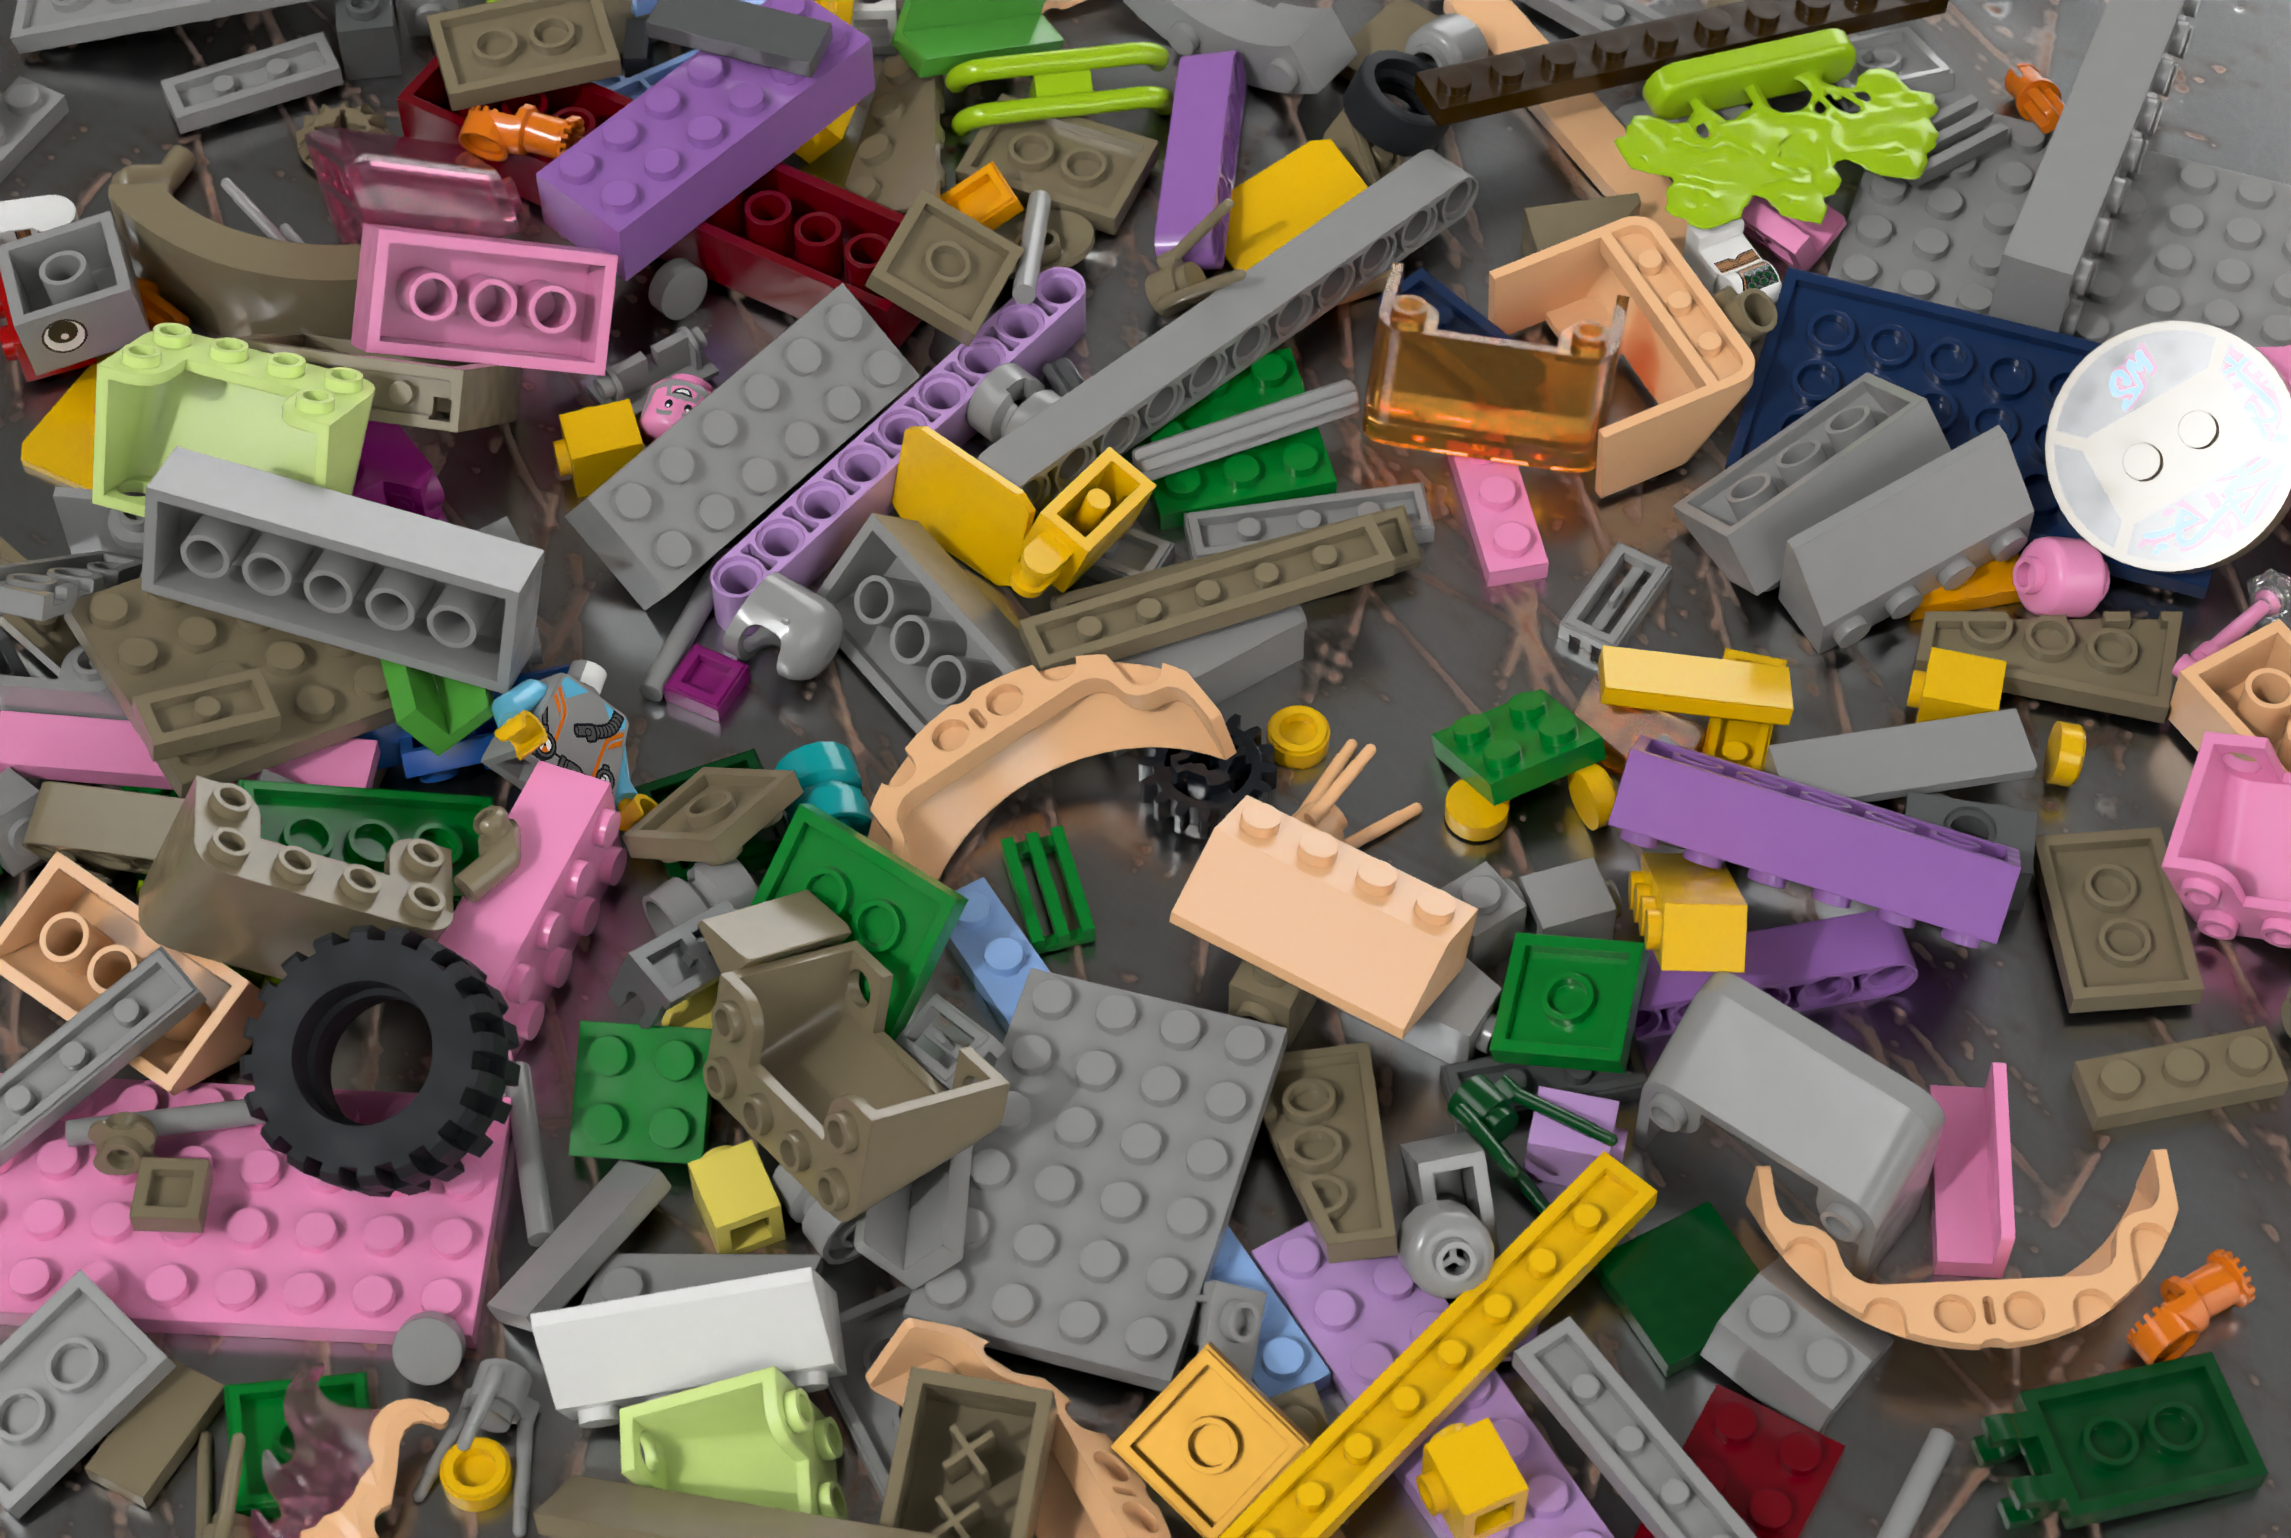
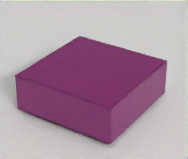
M695 643L663 687L665 701L720 723L751 679L749 665Z

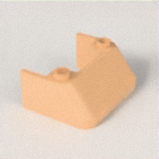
M1640 216L1625 217L1489 271L1488 320L1507 335H1511L1546 321L1558 338L1576 345L1590 344L1610 336L1658 404L1598 429L1595 491L1601 499L1687 463L1752 387L1755 370V357L1661 226L1651 219Z

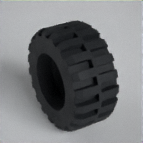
M374 925L352 927L349 931L348 939L334 932L315 939L313 947L316 953L308 957L296 951L281 964L282 969L287 975L279 985L267 980L257 996V999L266 1003L258 1020L248 1017L242 1037L253 1041L252 1055L240 1057V1078L254 1083L255 1090L248 1092L244 1099L250 1116L266 1123L261 1129V1136L272 1150L286 1154L287 1163L302 1173L348 1191L353 1190L369 1196L390 1197L394 1191L410 1196L429 1191L430 1179L432 1178L445 1182L451 1181L465 1172L464 1165L460 1161L461 1158L467 1153L481 1158L494 1143L492 1139L485 1135L493 1120L505 1125L513 1107L502 1101L506 1086L515 1087L519 1084L520 1065L508 1059V1050L516 1049L520 1044L516 1026L505 1021L502 1016L506 1014L509 1008L499 990L486 983L487 975L475 964L433 939L424 938L412 930L391 926L385 932ZM398 999L410 1002L423 1012L432 1037V1061L425 1083L413 1101L393 1117L372 1125L356 1123L344 1116L333 1094L331 1065L339 1039L347 1027L360 1014L371 1007Z

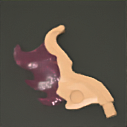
M324 1363L306 1367L295 1375L287 1387L284 1398V1417L293 1435L294 1456L289 1462L280 1465L269 1449L264 1450L262 1456L263 1478L269 1492L279 1504L282 1517L279 1521L269 1524L259 1510H252L251 1527L254 1538H379L375 1531L374 1522L381 1513L391 1509L397 1477L399 1447L405 1432L412 1426L419 1424L442 1430L448 1425L449 1412L444 1407L412 1398L396 1400L381 1410L340 1406L328 1400L317 1385L320 1377L326 1371Z

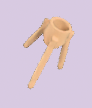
M1349 739L1331 761L1302 805L1291 817L1322 832H1326L1357 849L1419 815L1423 807L1420 803L1415 802L1344 839L1343 830L1348 826V822L1335 803L1376 753V746L1367 744L1345 768L1358 747L1356 740Z

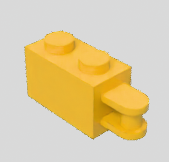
M1109 446L1039 513L1016 553L1020 557V562L1015 565L1009 576L1012 589L1023 597L1036 598L1052 584L1064 594L1132 527L1157 485Z

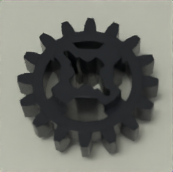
M1235 713L1225 723L1237 752L1227 760L1188 750L1144 748L1145 757L1139 758L1141 798L1143 803H1154V818L1157 821L1164 820L1172 815L1174 817V832L1181 834L1191 824L1198 826L1200 839H1207L1211 827L1217 826L1246 795L1271 805L1272 789L1277 788V765H1274V747L1272 744L1261 745L1262 729L1258 726L1249 728L1245 732L1242 731L1241 715Z

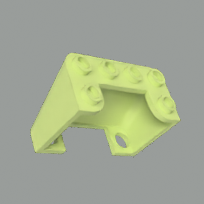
M158 324L154 326L153 331L143 334L97 364L92 504L145 518V496H129L123 493L139 492L146 494V486L176 446L352 496L375 393L374 384L364 379L363 374L356 369L347 367L328 369L306 363L304 357L295 353L278 352L271 354L248 348V344L245 341L237 338L223 337L213 339L194 334L188 326L183 324Z
M776 1366L619 1409L621 1473L635 1485L847 1519L846 1499L837 1481L836 1459L840 1458L843 1453V1442L839 1427L832 1417H825L820 1409L810 1401L804 1389L797 1388ZM640 1443L643 1447L646 1464L641 1454Z

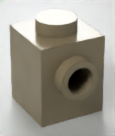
M1243 960L1229 983V1015L1287 1028L1288 1043L1285 1051H1289L1316 1003V996Z

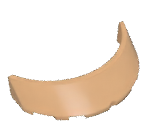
M1101 654L1075 656L1076 664L1058 666L1038 671L1034 665H1030L1000 676L976 688L965 701L950 705L911 740L905 747L908 755L896 771L888 785L881 783L870 808L873 820L868 838L939 881L946 865L959 845L993 808L1019 788L1056 768L1086 757L1134 748L1181 749L1211 755L1223 760H1227L1237 752L1221 712L1185 670L1162 663V669L1140 664L1112 662L1107 655Z
M2152 1149L2138 1177L2131 1201L2118 1225L2088 1259L2062 1277L1872 1284L1854 1277L1847 1270L1835 1241L1825 1231L1815 1226L1793 1223L1784 1216L1777 1203L1770 1165L1755 1167L1746 1197L1747 1207L1778 1253L1806 1283L1827 1300L1859 1320L1885 1332L1923 1344L1963 1350H1980L1988 1347L2011 1349L2035 1345L2059 1338L2094 1322L2123 1301L2148 1274L2164 1248L2179 1210L2168 1152L2166 1149Z
M907 1318L902 1322L866 1373L865 1379L874 1392L888 1398L901 1407L904 1404L911 1367L1054 1391L1058 1414L1035 1529L1036 1537L1171 1538L1165 1519L1159 1507L1148 1496L1146 1485L1142 1478L1110 1447L1114 1442L1106 1434L1084 1429L1066 1412V1408L1072 1401L1046 1379L1014 1373L987 1356L984 1348L988 1341L960 1327Z

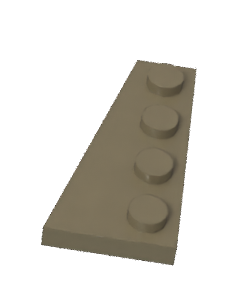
M1925 611L1914 669L1926 671L1931 647L2007 661L2002 688L2004 693L2164 724L2169 710L2174 676L2172 675V670L2176 663L2183 611H2161L2158 619H2131L2130 611H2103L2101 619H2067L2066 614H2041L2035 619H2011L2006 611Z
M1370 1042L1284 1052L1261 1123L1329 1264L1399 1255Z

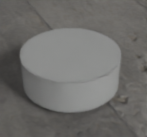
M685 258L673 259L665 263L655 273L649 287V301L656 310L672 320L683 319L694 312L703 301L708 285L707 276L703 270Z
M436 1311L417 1313L403 1323L392 1344L394 1364L398 1371L413 1383L419 1385L442 1383L456 1372L462 1362L466 1350L465 1337L460 1326L448 1315Z

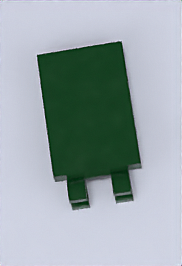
M2212 1351L2019 1392L2013 1404L2015 1413H2001L1983 1417L1980 1425L1984 1435L1973 1437L1970 1443L1980 1468L2004 1463L2022 1452L2031 1472L2029 1476L2010 1479L2007 1489L2011 1497L2000 1499L1996 1505L2007 1531L2031 1525L2056 1511L2059 1512L2065 1529L2068 1530L2258 1488L2262 1486L2269 1474Z

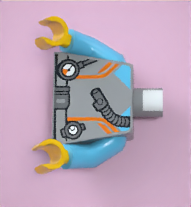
M575 660L571 663L567 674L558 673L541 680L527 679L496 698L492 704V713L498 729L495 730V736L483 754L481 762L513 785L523 790L539 760L611 782L615 809L621 815L619 830L623 832L628 831L658 806L647 795L638 794L630 781L625 745L629 723L622 712L600 697L607 678L606 671L600 665L588 660Z

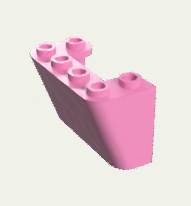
M2205 731L2161 867L2186 912L2197 923L2198 930L2203 934L2219 940H2231L2235 936L2263 939L2277 947L2291 948V772H2285L2269 739L2266 737ZM2230 753L2245 754L2257 761L2241 760Z

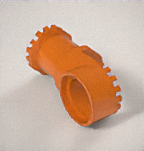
M525 104L520 107L515 116L498 112L499 110L495 108L490 110L489 106H484L483 111H480L481 106L478 105L476 108L473 106L469 109L458 136L460 144L466 150L486 160L504 161L508 158L509 154L524 157L528 153L556 159L584 138L581 136L585 132V127H583L584 121L582 117L572 115L567 119L538 113L536 106L531 104Z
M2218 1248L2207 1256L2205 1265L2183 1278L2172 1275L2161 1283L2160 1294L2164 1301L2160 1305L2161 1308L2156 1306L2152 1309L2155 1314L2152 1318L2146 1313L2143 1316L2146 1323L2142 1325L2140 1321H2137L2134 1325L2138 1331L2136 1332L2131 1328L2129 1330L2130 1334L2126 1336V1341L2146 1365L2182 1357L2197 1342L2200 1333L2209 1327V1320L2231 1306L2244 1308L2255 1299V1294L2253 1293L2256 1290L2253 1285L2249 1284L2252 1281L2251 1276L2243 1275L2248 1269L2245 1265L2238 1268L2241 1260L2238 1257L2233 1258V1252H2226Z

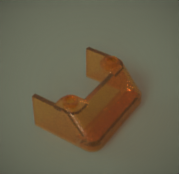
M1392 262L1378 313L1363 408L1362 430L1364 434L1377 443L1570 473H1582L1595 469L1597 464L1598 429L1608 426L1610 422L1619 376L1630 296H1617L1611 327H1606L1595 321L1579 322L1561 332L1556 347L1438 329L1439 313L1436 308L1419 296L1401 295L1404 264Z

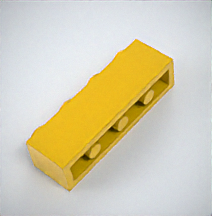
M1642 852L1641 871L1629 872L1628 907L1629 910H1633L1634 923H1639V935L1644 936L1645 950L1654 951L1661 970L1744 973L1748 905L1724 861L1721 869H1716L1691 862L1683 858L1684 853Z

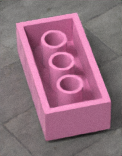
M363 223L351 345L368 353L605 376L618 255L593 248Z
M540 760L508 815L510 819H514L520 829L521 860L519 866L477 903H471L463 896L454 911L451 925L437 941L475 964L487 975L486 983L499 990L509 1007L506 1014L502 1015L503 1019L516 1026L520 1044L516 1049L508 1050V1059L513 1062L525 1040L531 1041L538 1034L544 1019V1005L554 987L561 988L566 982L572 966V953L581 936L587 937L592 933L599 917L600 901L608 886H615L620 881L627 863V850L622 848L619 832L621 815L615 809L611 782Z

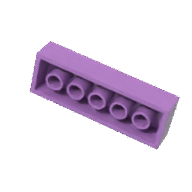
M813 0L765 1L761 6L832 23L833 39L812 78L700 50L536 173L544 223L577 247L600 249L618 255L616 275L628 281L875 89L872 40Z
M1641 734L1630 749L1608 825L1621 828L1619 838L1626 842L1650 849H1657L1659 841L1685 848L1683 858L1710 868L1721 869L1723 860L1749 868L1747 874L1749 879L1775 888L1784 889L1788 880L1813 888L1812 898L1832 906L1850 908L1852 900L1878 908L1876 912L1877 918L1897 926L1914 928L1917 920L1942 927L1940 935L1942 938L1970 948H1979L1982 940L1997 944L2021 870L2019 849Z

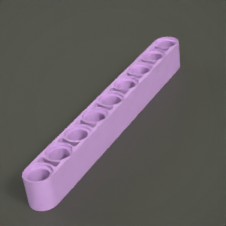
M1054 267L1039 274L1036 297L1030 304H1020L1012 297L981 325L969 347L961 343L725 554L712 568L710 575L717 624L726 631L748 596L768 575L774 572L781 573L808 588L841 558L871 513L888 515L894 509L891 499L906 429L911 426H928L961 448L978 433L968 424L966 413L975 389L985 376L1002 364L1016 363L1037 379L1043 373L1042 368L1047 362L1056 361L1079 341L1086 332L1087 325L1086 284L1083 277L1077 271L1067 267ZM760 626L749 628L745 635L754 634Z

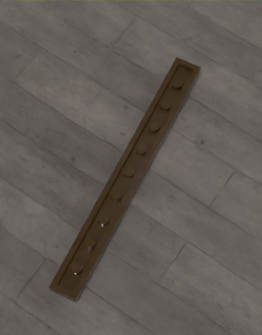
M1743 0L1417 72L1414 91L1437 127L1645 81L1663 66L1678 61L1825 29L1838 28L1843 30L1846 35L1943 14L1946 13L1949 0Z

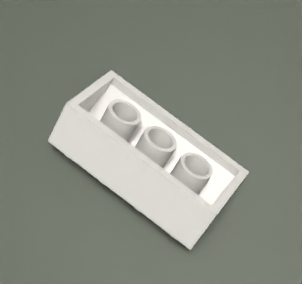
M812 1267L530 1314L531 1328L555 1408L572 1421L579 1420V1427L600 1428L620 1423L619 1409L772 1366H776L797 1388L804 1389L806 1393L828 1388V1378L847 1375L837 1292Z

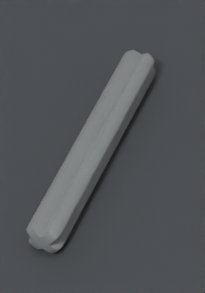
M1344 379L1137 447L1132 451V463L1136 469L1153 481L1356 414L1360 410V397L1353 382Z

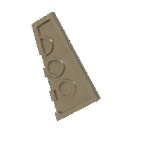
M900 54L884 59L844 187L845 190L904 215L907 214L921 189L942 200L940 188L945 187V169L940 163V149L945 148V132L940 126V115L944 113V75L919 78Z

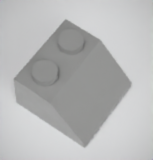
M1780 1256L1756 1275L1720 1318L1700 1355L1767 1408L1821 1433L1890 1348L1894 1340L1882 1330L1859 1320L1827 1300L1806 1283Z

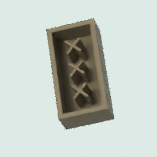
M911 1367L879 1525L939 1535V1538H1034L1058 1414L1054 1391Z

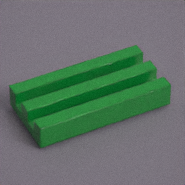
M1063 825L1050 828V835L1040 837L1038 831L1025 833L1026 841L1018 843L1014 842L1013 836L1000 839L1001 854L1027 939L1037 954L1096 941L1094 922ZM1046 854H1055L1078 929H1068L1045 856ZM1028 858L1032 860L1054 931L1052 935L1043 936L1020 860Z

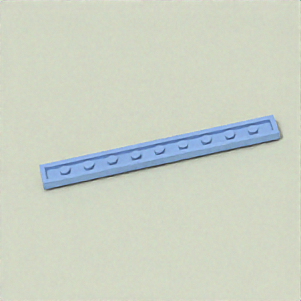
M982 877L955 890L969 900L946 946L1007 1033L1030 969L1050 971L986 879ZM1227 1225L1209 1282H1211V1279L1267 1293L1252 1382L1268 1398L1314 1382L1317 1392L1329 1387L1331 1383L1330 1370Z

